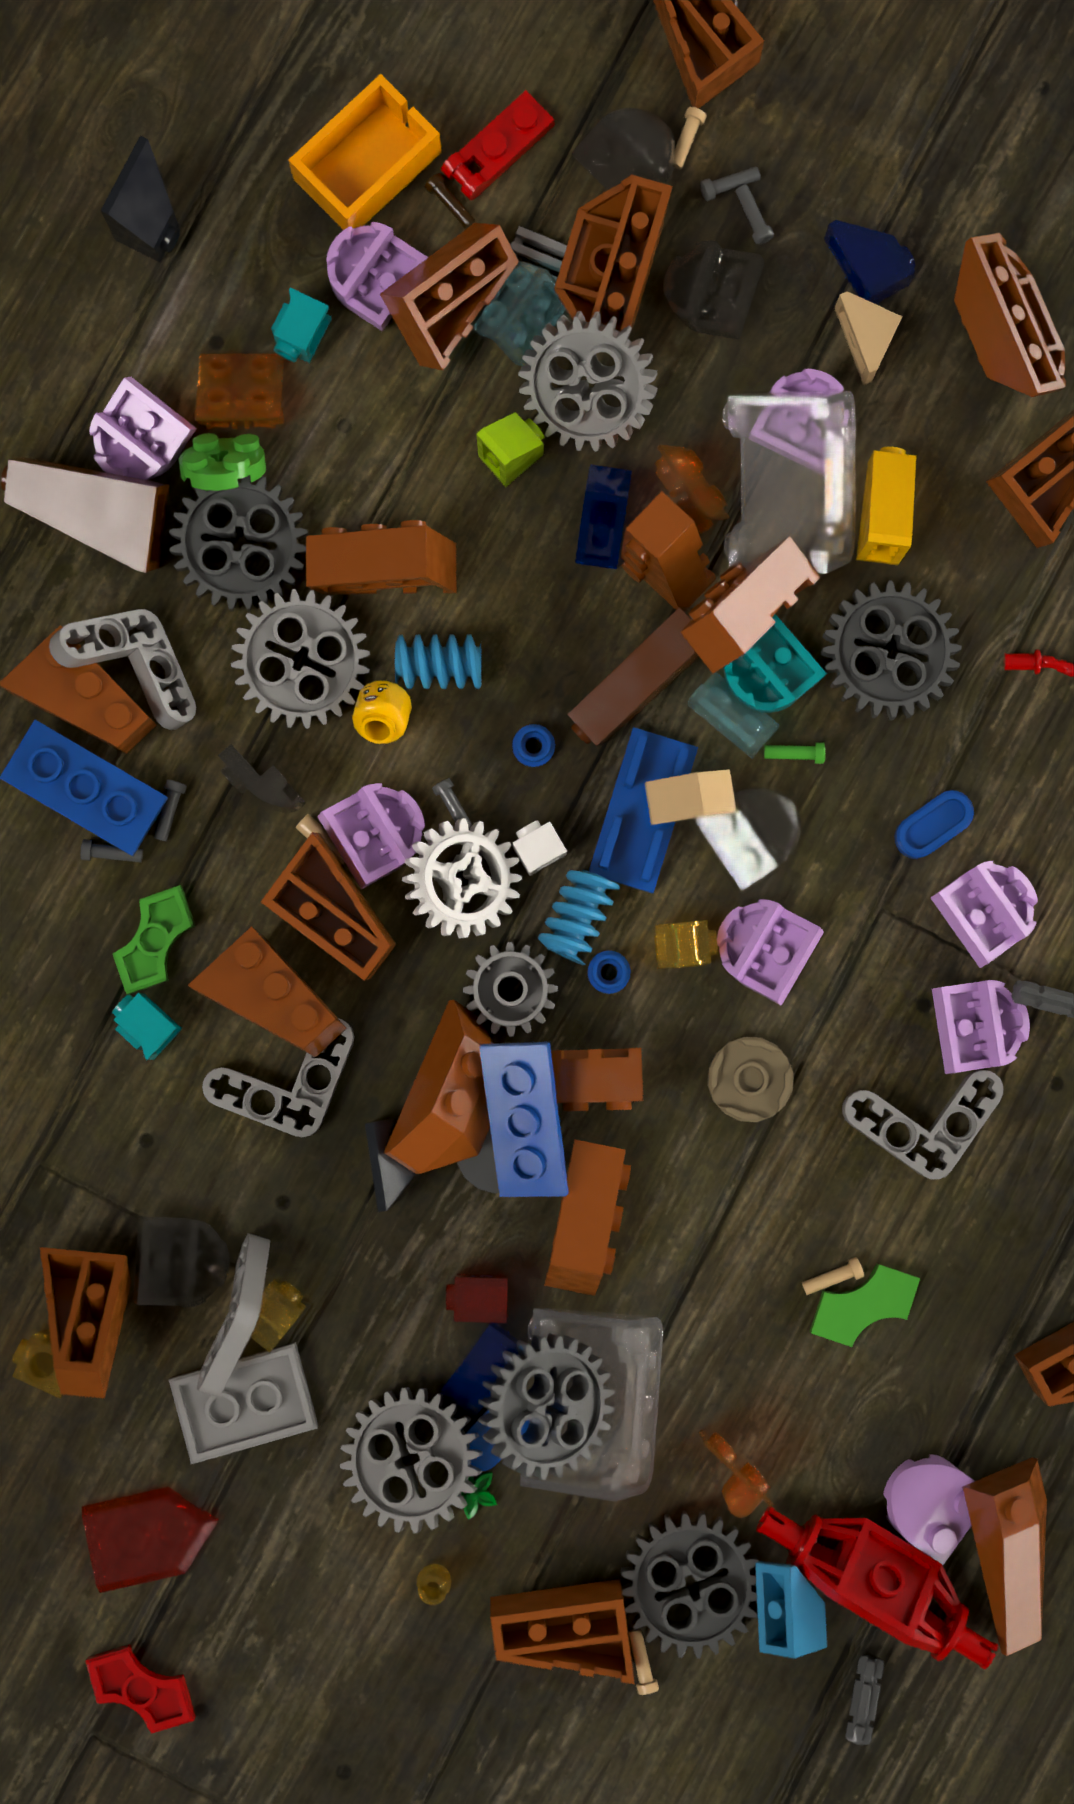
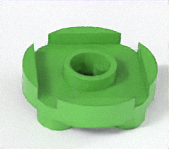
M201 434L192 439L193 446L185 450L179 457L181 479L185 482L187 478H190L191 487L201 490L219 491L239 487L238 479L250 475L252 483L262 477L266 471L264 449L260 446L259 437L254 434H243L235 438L218 439L215 434Z

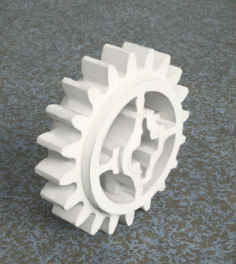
M466 818L457 820L454 830L452 825L445 821L439 824L440 835L433 829L426 830L424 836L428 845L420 841L412 844L414 851L419 854V858L412 857L404 861L407 866L415 870L414 874L402 877L403 882L415 885V889L407 893L405 898L408 900L419 899L420 901L413 914L420 915L428 912L429 917L426 921V927L432 928L441 922V935L443 936L451 935L456 927L458 937L467 938L470 933V926L476 936L484 935L486 933L485 923L492 928L501 925L497 913L509 915L513 912L505 900L520 897L517 891L510 888V883L522 880V876L512 874L509 870L510 867L519 862V859L505 858L504 854L509 850L511 843L506 842L496 845L495 841L499 831L495 829L483 835L484 824L482 821L474 823L470 830L468 829ZM450 845H463L461 854L456 855L451 863L436 861L440 853ZM479 853L488 863L492 879L483 870L481 864L482 857L478 855ZM463 871V877L469 880L468 885L461 886L462 880L456 878V872ZM432 878L441 886L443 900L446 901V904L442 903L433 887ZM474 894L488 896L483 905L474 912L461 913L464 903H468Z

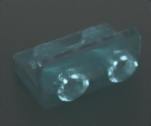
M520 261L491 303L485 307L473 329L479 335L492 339L514 364L521 367L528 365L522 357L527 349L534 350L530 344L534 336L544 337L542 330L545 325L550 323L555 326L560 316L566 310L554 291L556 280L547 269Z
M713 673L704 685L701 684L691 695L687 704L752 759L779 727L778 723L765 712L754 710L742 703L733 694L726 680L718 673Z

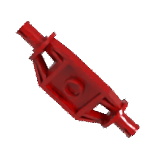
M769 1506L759 1520L761 1523L757 1525L756 1531L763 1533L789 1549L785 1565L796 1566L808 1580L835 1602L904 1644L931 1652L932 1658L937 1661L943 1660L952 1649L978 1664L984 1670L994 1660L996 1654L993 1652L998 1650V1644L991 1642L965 1626L969 1615V1608L960 1603L940 1562L867 1518L822 1519L815 1514L801 1526L774 1510L772 1506ZM818 1535L841 1540L834 1550L816 1543ZM932 1597L947 1614L943 1621L928 1609Z

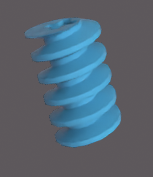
M420 634L415 635L411 647H407L403 635H398L395 643L396 684H398L399 678L402 677L406 688L412 689L416 678L420 677L423 688L429 689L433 678L437 677L440 687L446 689L450 678L454 677L457 687L463 689L468 676H471L474 687L476 689L481 688V643L480 646H476L471 634L466 635L463 646H459L455 635L450 634L445 647L441 646L437 634L432 635L428 647L424 646Z
M570 870L567 872L566 877L574 887L562 886L559 890V893L568 902H554L552 908L560 918L548 917L545 921V924L554 933H541L538 936V940L551 952L575 963L586 965L577 956V953L592 952L593 948L584 940V937L599 936L600 933L591 925L592 920H606L607 917L598 909V906H612L614 901L605 894V890H619L620 886L607 878L586 870Z

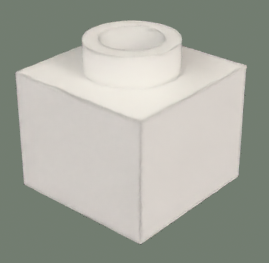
M538 820L530 823L516 832L519 839L512 843L529 876L567 855V850L551 822L543 826L540 825Z

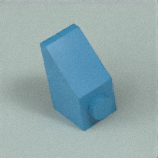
M765 1561L755 1562L759 1652L795 1659L827 1648L825 1602L798 1568L792 1565Z

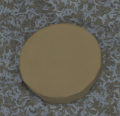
M742 1037L728 1042L715 1053L708 1068L707 1086L713 1102L724 1114L738 1121L759 1122L774 1116L786 1105L793 1091L794 1073L788 1058L776 1044L763 1038Z

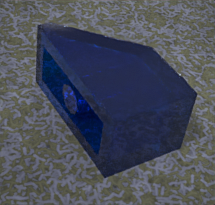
M835 220L828 225L824 240L857 296L877 304L909 286L915 274V261L909 249L904 245L900 246L895 236Z
M590 464L575 563L617 570L632 475L631 470Z
M490 1320L440 1392L476 1417L484 1407L479 1404V1400L490 1397L492 1392L483 1386V1382H495L498 1377L491 1369L492 1364L502 1368L507 1364L502 1353L504 1350L517 1355L518 1339Z

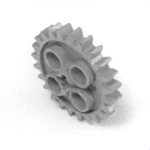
M578 311L574 317L573 324L570 323L565 315H561L557 321V329L550 323H547L542 330L544 337L535 335L530 342L534 350L527 349L522 357L529 365L522 366L518 376L529 381L521 385L519 393L531 395L525 403L524 409H537L538 414L533 422L540 424L546 421L549 424L545 432L546 437L551 436L556 431L561 433V446H564L569 438L575 439L578 451L581 450L585 441H590L595 452L599 450L602 439H605L607 444L614 448L618 441V434L623 439L629 440L633 433L632 427L640 429L645 421L641 414L649 415L652 410L653 404L647 399H653L658 388L648 383L655 380L657 371L645 369V367L650 364L653 355H640L639 350L644 343V339L641 338L631 342L628 339L632 329L630 325L621 332L615 330L617 318L614 316L607 325L601 324L600 313L597 311L590 322H586L582 311ZM606 352L614 358L615 365L605 366L601 364L597 359L596 353ZM564 356L568 358L573 365V369L564 370L556 364L555 357ZM582 376L587 377V381L581 380ZM615 376H622L624 377L625 381L623 382L619 379L613 378ZM551 383L563 386L561 388H554ZM588 383L595 384V385H594V387L592 388V387H589V384H588ZM612 394L620 400L621 406L611 407L607 405L602 395ZM571 398L575 400L580 410L570 411L566 409L561 399Z
M293 589L290 602L285 603L279 593L274 594L275 607L270 608L266 603L260 601L259 608L262 615L259 618L250 613L246 614L247 620L252 625L250 630L237 628L236 632L246 640L244 644H235L231 648L235 652L243 654L241 660L231 663L232 668L244 670V675L239 677L235 684L249 685L251 689L246 692L243 699L246 701L257 697L260 700L255 710L257 714L267 707L272 709L270 722L272 723L283 714L286 715L287 727L291 728L295 718L301 717L306 729L310 727L311 716L316 715L322 725L327 724L326 711L331 710L338 717L342 716L338 703L344 701L347 704L354 705L355 701L348 692L350 689L361 690L364 687L355 678L357 674H367L370 670L365 666L359 665V659L369 656L370 651L357 648V644L366 638V634L353 635L351 629L356 625L358 619L353 618L345 622L341 618L346 609L345 605L340 606L335 611L329 609L331 603V596L329 595L321 604L315 603L314 590H310L306 601H300L296 589ZM293 619L300 624L302 636L298 641L288 643L279 637L277 628L283 620ZM331 637L340 644L341 652L336 660L326 661L318 655L317 644L322 638ZM272 641L294 653H298L301 648H305L309 651L307 654L309 660L334 670L336 675L334 678H330L308 666H303L300 671H296L292 668L294 661L291 658L267 649L265 643ZM267 658H277L284 665V676L276 682L266 681L260 674V664ZM315 676L321 680L323 693L318 699L308 700L301 695L299 683L302 678Z
M409 1387L402 1388L400 1401H398L392 1391L385 1392V1406L376 1399L370 1400L368 1403L372 1415L363 1411L357 1412L356 1417L362 1424L361 1428L348 1427L346 1429V1432L355 1441L354 1443L341 1446V1450L352 1454L351 1460L340 1464L341 1469L352 1470L353 1476L343 1483L344 1487L357 1486L359 1491L352 1498V1503L365 1499L368 1504L363 1515L367 1517L378 1511L380 1513L378 1526L380 1527L386 1525L392 1518L394 1519L395 1532L403 1531L407 1521H409L413 1533H418L421 1531L423 1520L425 1519L427 1525L433 1530L439 1527L438 1513L446 1521L452 1520L454 1513L450 1505L460 1509L465 1508L468 1504L461 1493H474L477 1490L475 1485L468 1481L469 1476L482 1474L480 1468L471 1465V1459L483 1455V1452L477 1449H470L469 1443L477 1439L479 1434L465 1433L464 1428L468 1425L471 1418L468 1416L457 1420L454 1417L459 1407L458 1403H454L446 1409L443 1408L444 1394L442 1393L437 1394L430 1402L428 1401L427 1388L419 1389L415 1399H413ZM420 1419L429 1421L433 1426L434 1435L429 1443L421 1442L415 1435V1426ZM398 1422H401L404 1426L406 1444L397 1430L396 1424ZM380 1434L387 1435L393 1442V1451L389 1458L381 1457L375 1450V1441ZM408 1451L410 1454L418 1453L420 1461L415 1463L414 1467L412 1465L405 1466L403 1463V1458L409 1455ZM434 1461L442 1462L448 1469L449 1476L445 1485L436 1484L430 1477L429 1470ZM416 1475H418L419 1481L426 1490L427 1494L424 1498L419 1494ZM394 1476L401 1477L407 1484L408 1492L404 1500H398L390 1493L389 1484Z

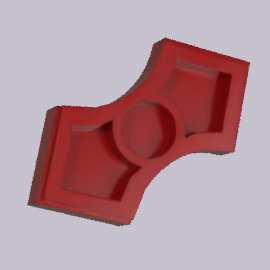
M130 1644L90 1656L85 1660L97 1704L119 1703L130 1707L143 1718L151 1734L194 1721L196 1716L184 1674L165 1676L150 1671L138 1661Z

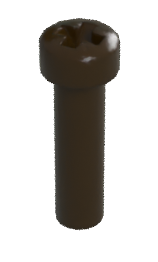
M440 173L433 175L426 182L425 189L430 194L435 193L465 229L470 227L475 222L473 216L444 184V177Z

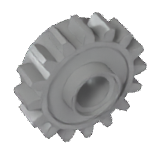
M507 942L506 952L499 953L494 945L490 946L492 957L486 960L484 957L477 955L475 959L480 965L479 970H467L466 975L474 980V984L464 987L463 992L474 995L475 999L466 1007L468 1010L479 1009L481 1011L476 1020L479 1025L485 1023L488 1019L492 1021L491 1033L496 1034L501 1026L507 1027L509 1037H514L516 1026H522L523 1030L528 1034L531 1032V1020L535 1019L541 1024L546 1021L541 1013L542 1008L554 1009L555 1004L547 999V994L557 992L558 986L547 984L546 979L550 978L555 972L553 968L542 970L540 965L543 963L545 956L540 954L534 959L530 958V946L525 945L520 953L514 952L512 942ZM509 977L518 979L523 985V994L518 1000L513 1002L503 1000L498 994L500 982Z

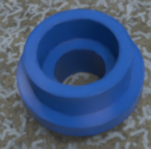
M526 725L516 733L513 739V753L516 759L528 767H540L546 764L552 758L555 751L553 735L547 728L541 725ZM531 739H537L541 742L542 749L536 754L529 753L525 747L526 743Z
M600 952L589 963L588 979L591 985L599 992L606 994L616 993L622 990L630 979L629 963L618 952ZM611 964L617 969L615 979L608 981L602 978L601 968L604 965Z

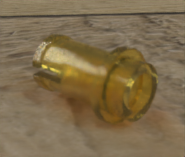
M430 1564L419 1572L417 1587L420 1599L428 1605L439 1604L445 1599L446 1594L451 1588V1576L444 1566ZM436 1582L440 1587L431 1588L427 1583Z

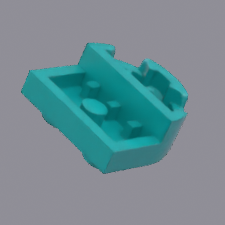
M776 614L772 617L776 623L745 654L724 666L725 679L733 694L746 706L767 713L778 712L788 708L827 675L824 669Z

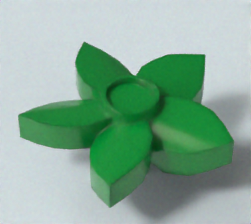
M492 1471L480 1474L475 1480L474 1476H469L468 1481L477 1488L474 1493H461L468 1504L463 1508L468 1520L477 1513L478 1503L483 1506L497 1505L494 1495L486 1490L492 1481Z

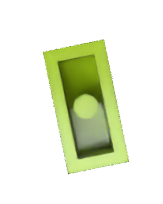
M516 412L482 428L476 434L478 457L505 487L544 455V443L541 441L545 438L544 434L530 418L523 421Z

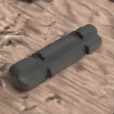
M1019 980L1013 985L1011 998L1014 1003L1025 1006L1029 1005L1033 1008L1074 1018L1073 993L1044 985L1040 986L1029 981Z
M861 1655L858 1659L856 1673L860 1674V1679H855L849 1715L853 1716L852 1721L848 1720L846 1727V1739L858 1745H869L872 1740L874 1726L870 1725V1720L875 1721L881 1684L877 1683V1679H882L884 1661L873 1655Z

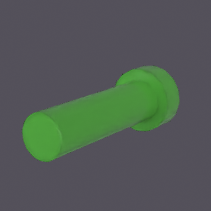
M815 742V746L765 745L764 759L814 760L815 764H823L826 751L825 743Z

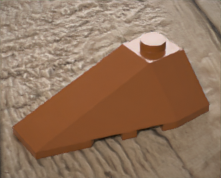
M1033 1457L963 1486L1001 1654L1005 1656L1042 1640L1047 1498L1038 1460Z

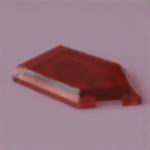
M168 1486L83 1505L82 1520L95 1583L99 1593L185 1574L219 1519L207 1511L199 1509Z

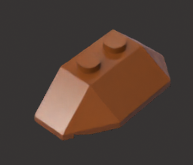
M630 175L622 180L620 184L605 191L578 209L554 287L556 295L572 320H574L578 311H582L585 321L590 322L597 311L600 313L601 324L607 325L614 316L617 318L615 330L621 332L629 325L633 327L658 246L673 186Z
M1000 233L971 237L965 242L954 302L987 378L1030 397L1061 391L1066 387V379L1063 377L1065 372V349L1032 273L1017 254L1006 246V240Z
M455 1000L448 1001L384 1151L386 1155L415 1174H421L479 1155L490 1128L479 1047L482 1044H494L486 1023L479 1025L476 1022L478 1016Z

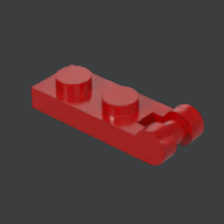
M525 90L459 152L453 153L443 163L441 171L450 180L455 178L462 186L461 192L470 201L474 200L554 127V119ZM472 162H475L482 170L479 173L473 174L467 167Z

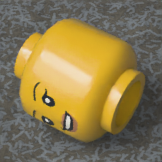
M373 681L366 684L360 690L352 716L354 728L363 738L376 744H389L397 741L404 735L412 709L410 696L405 689L390 681Z

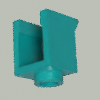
M290 287V303L284 302L271 327L276 342L274 351L287 360L296 362L300 358L310 363L332 320L331 316L326 314L329 306Z
M137 993L135 997L128 994L112 1011V1014L116 1016L114 1021L118 1024L115 1030L137 1050L143 1049L146 1060H154L183 1029L143 993Z

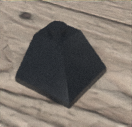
M140 136L107 197L101 212L115 241L161 262L165 252L170 253L176 246L180 229H178L179 224L150 143L147 138Z
M398 1118L365 1124L378 1212L387 1211L394 1206L416 1175L384 1153Z

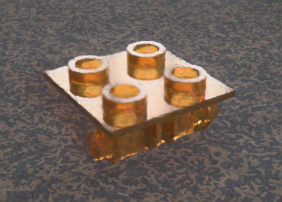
M200 354L195 421H198L199 425H206L207 429H212V427H229L230 421L232 429L238 428V421H244L245 429H250L251 421H254V427H270V429H275L276 424H284V410L281 407L284 358L278 354Z
M660 444L657 448L663 457L655 462L658 468L656 474L667 490L675 487L669 493L671 498L683 492L687 493L676 505L682 508L692 502L683 511L695 522L699 534H703L714 526L711 520H727L729 516L724 510L727 502L719 489L713 484L709 486L702 476L701 472L704 470V466L696 453L691 449L686 450L685 447Z
M702 1429L698 1432L704 1445L734 1473L722 1488L723 1497L733 1515L737 1517L748 1516L762 1500L770 1507L774 1504L767 1493L771 1488L755 1467L749 1462H746L741 1467L735 1461L738 1456L735 1454L733 1447L717 1432H714L711 1437Z

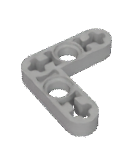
M137 609L69 623L57 631L50 639L49 648L51 655L60 665L67 668H75L128 656L153 716L162 727L169 730H177L195 716L196 704L163 626L158 617L152 612L145 609ZM135 626L138 630L145 631V633H134L130 637L128 634V632L132 630ZM99 629H104L113 636L115 647L106 646L101 641ZM85 640V645L79 650L75 647H68L66 641L69 644H77ZM150 661H156L162 665L165 671V679H161L153 674L150 669ZM167 686L170 687V689H167V690H165L164 692L162 691V690L165 689ZM170 706H177L178 710H171Z
M339 1019L347 1029L341 1033V1035L346 1037V1042L344 1045L336 1044L331 1056L340 1057L337 1066L327 1059L314 1058L306 1053L292 1092L239 1071L221 1067L213 1069L205 1077L202 1087L204 1096L209 1102L218 1107L297 1137L311 1136L320 1129L354 1043L353 1029L349 1023ZM315 1065H323L330 1071L331 1081L325 1089L315 1090L307 1082V1073ZM224 1075H228L230 1077L229 1084L238 1089L244 1088V1081L251 1083V1086L244 1094L243 1107L240 1108L235 1105L240 1098L238 1096L224 1094L222 1099L216 1097L218 1090L212 1087L214 1079L222 1080ZM259 1090H268L275 1098V1107L269 1114H258L252 1108V1097ZM284 1096L292 1100L287 1108L301 1111L304 1105L310 1107L309 1115L315 1118L314 1124H307L300 1130L296 1128L297 1120L290 1116L283 1115V1124L275 1121V1118L283 1108Z
M977 1070L969 1073L928 1131L870 1091L857 1090L850 1093L844 1100L842 1113L845 1120L853 1128L919 1175L928 1179H941L952 1171L1003 1096V1084L1001 1079L991 1071ZM988 1079L990 1081L988 1089L992 1092L990 1098L981 1097L976 1102L974 1107L981 1109V1113L977 1117L970 1108L959 1105V1101L963 1097L966 1102H971L977 1092L972 1086L973 1082H984ZM868 1098L871 1101L869 1105L870 1111L879 1117L883 1116L884 1109L890 1113V1116L880 1123L876 1135L870 1131L876 1125L875 1122L866 1117L860 1118L859 1121L854 1118L856 1109L852 1105L855 1100L864 1102ZM955 1112L965 1114L969 1120V1129L961 1137L952 1136L946 1128L948 1117ZM895 1122L905 1124L910 1132L908 1142L901 1147L892 1146L886 1138L888 1127ZM919 1135L925 1138V1141L920 1143L919 1146L929 1152L934 1153L937 1149L942 1152L939 1159L943 1162V1166L940 1169L932 1167L927 1171L925 1168L927 1160L916 1152L913 1153L911 1160L906 1157V1154L916 1146Z
M248 1233L242 1244L236 1264L229 1312L203 1363L198 1379L197 1391L216 1397L221 1395L254 1330L262 1303L270 1248L269 1239Z

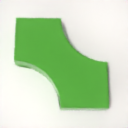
M180 885L139 899L141 911L139 928L133 939L126 946L113 953L127 995L169 981L167 974L169 952L175 941L184 932L196 927L183 888Z
M877 1263L869 1278L860 1286L846 1292L822 1291L809 1332L853 1347L858 1335L873 1322L884 1318H902L907 1320L920 1278Z

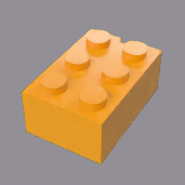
M379 74L288 161L293 179L343 230L350 226L354 229L364 226L442 153L440 133L414 107L408 110L407 100L382 74Z

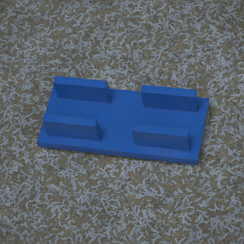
M34 720L0 776V779L131 856L135 855L168 800L167 796L37 720Z
M633 727L589 872L622 885L654 893L675 822L651 825L645 782L690 774L698 747Z
M550 1043L482 1044L479 1048L500 1197L567 1196L569 1194Z

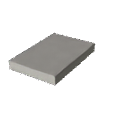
M296 1342L239 1358L219 1397L197 1391L201 1369L169 1379L191 1464L319 1427Z

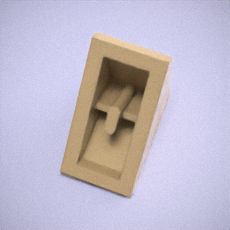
M845 292L839 295L835 311L863 385L872 382L902 316L850 292Z
M730 769L696 772L645 782L651 825L736 812Z

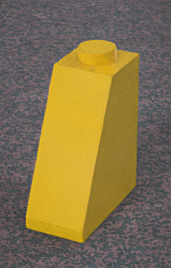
M882 447L880 451L874 450L868 460L856 560L898 565L911 547L916 456L906 455V451L902 448Z

